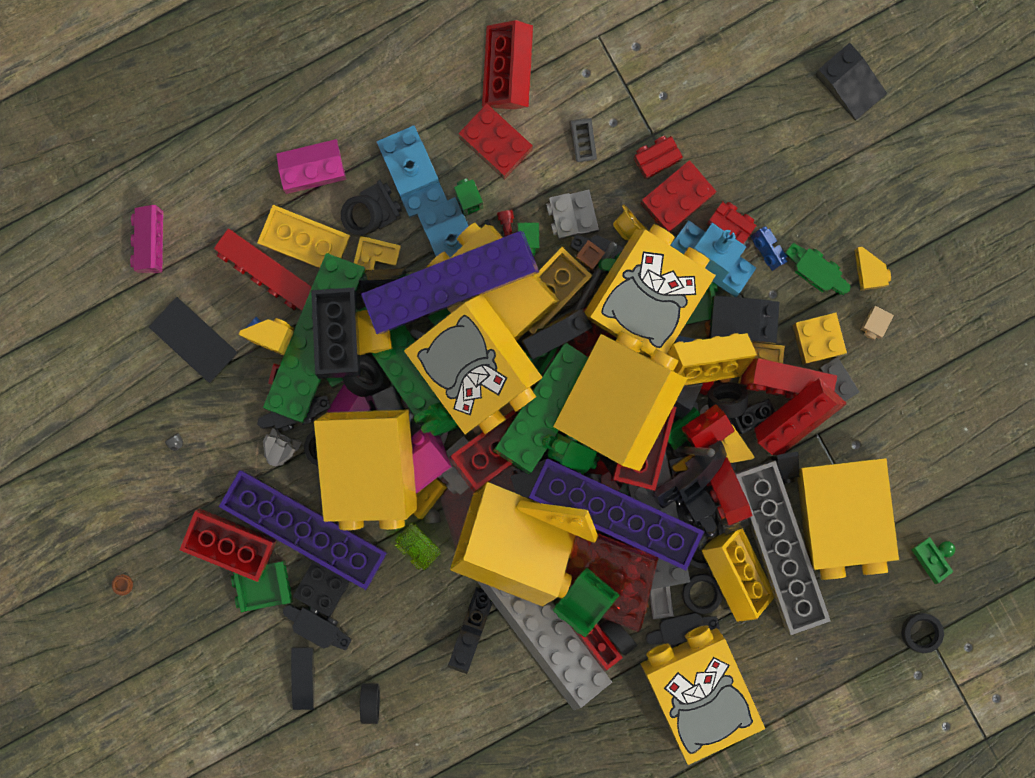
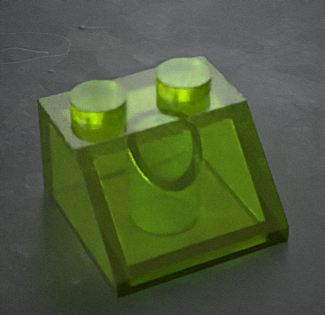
M414 522L395 540L398 543L396 548L403 555L408 553L413 558L410 562L418 570L420 568L425 570L443 553Z

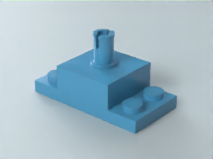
M415 125L376 141L409 218L447 201Z
M455 197L417 213L436 257L444 251L451 257L462 247L457 238L469 226Z
M688 220L670 246L682 254L690 247L706 256L710 261L705 269L716 275L713 282L732 296L737 297L756 270L755 266L740 257L746 246L735 239L734 233L729 235L731 230L724 231L712 223L705 232Z

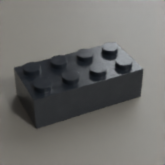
M354 287L311 290L315 375L318 379L361 376L357 293Z

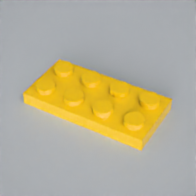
M272 205L257 243L320 268L326 253L342 259L351 236Z

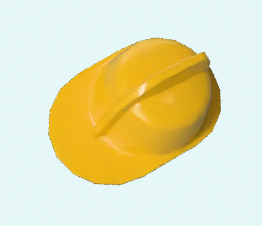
M622 205L624 211L613 223L621 237L629 241L636 229H646L649 231L627 206Z

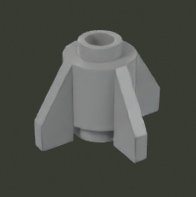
M272 428L270 435L266 434L263 440L264 457L267 459V463L272 466L283 465L299 449L302 442L290 439L282 435L278 429Z

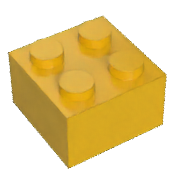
M837 313L800 321L792 325L802 365L847 353Z

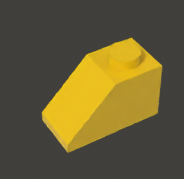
M856 248L854 251L860 291L888 286L891 281V273L886 268V264L865 248Z

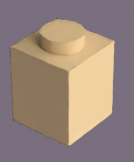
M874 306L871 308L860 330L864 331V335L872 340L883 338L894 315Z

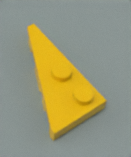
M735 428V432L721 441L730 463L755 458ZM696 455L685 456L671 466V468L675 472L687 470L685 462Z
M521 500L517 505L519 511L595 543L598 538L588 510Z

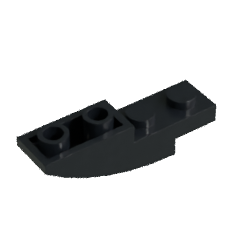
M768 398L747 408L746 412L742 415L728 419L739 435L756 428L775 413V410Z
M721 440L708 447L714 449L715 455L713 457H691L690 460L685 462L686 471L679 473L675 478L653 491L662 509L680 497L684 502H687L712 480L727 456Z
M476 587L447 666L465 674L469 671L493 604L481 588Z

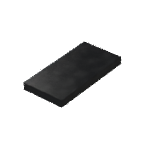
M178 297L149 326L158 337L210 384L238 354L231 345Z

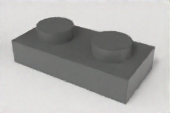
M838 357L819 368L821 372L837 375L834 392L844 401L859 393L858 388Z

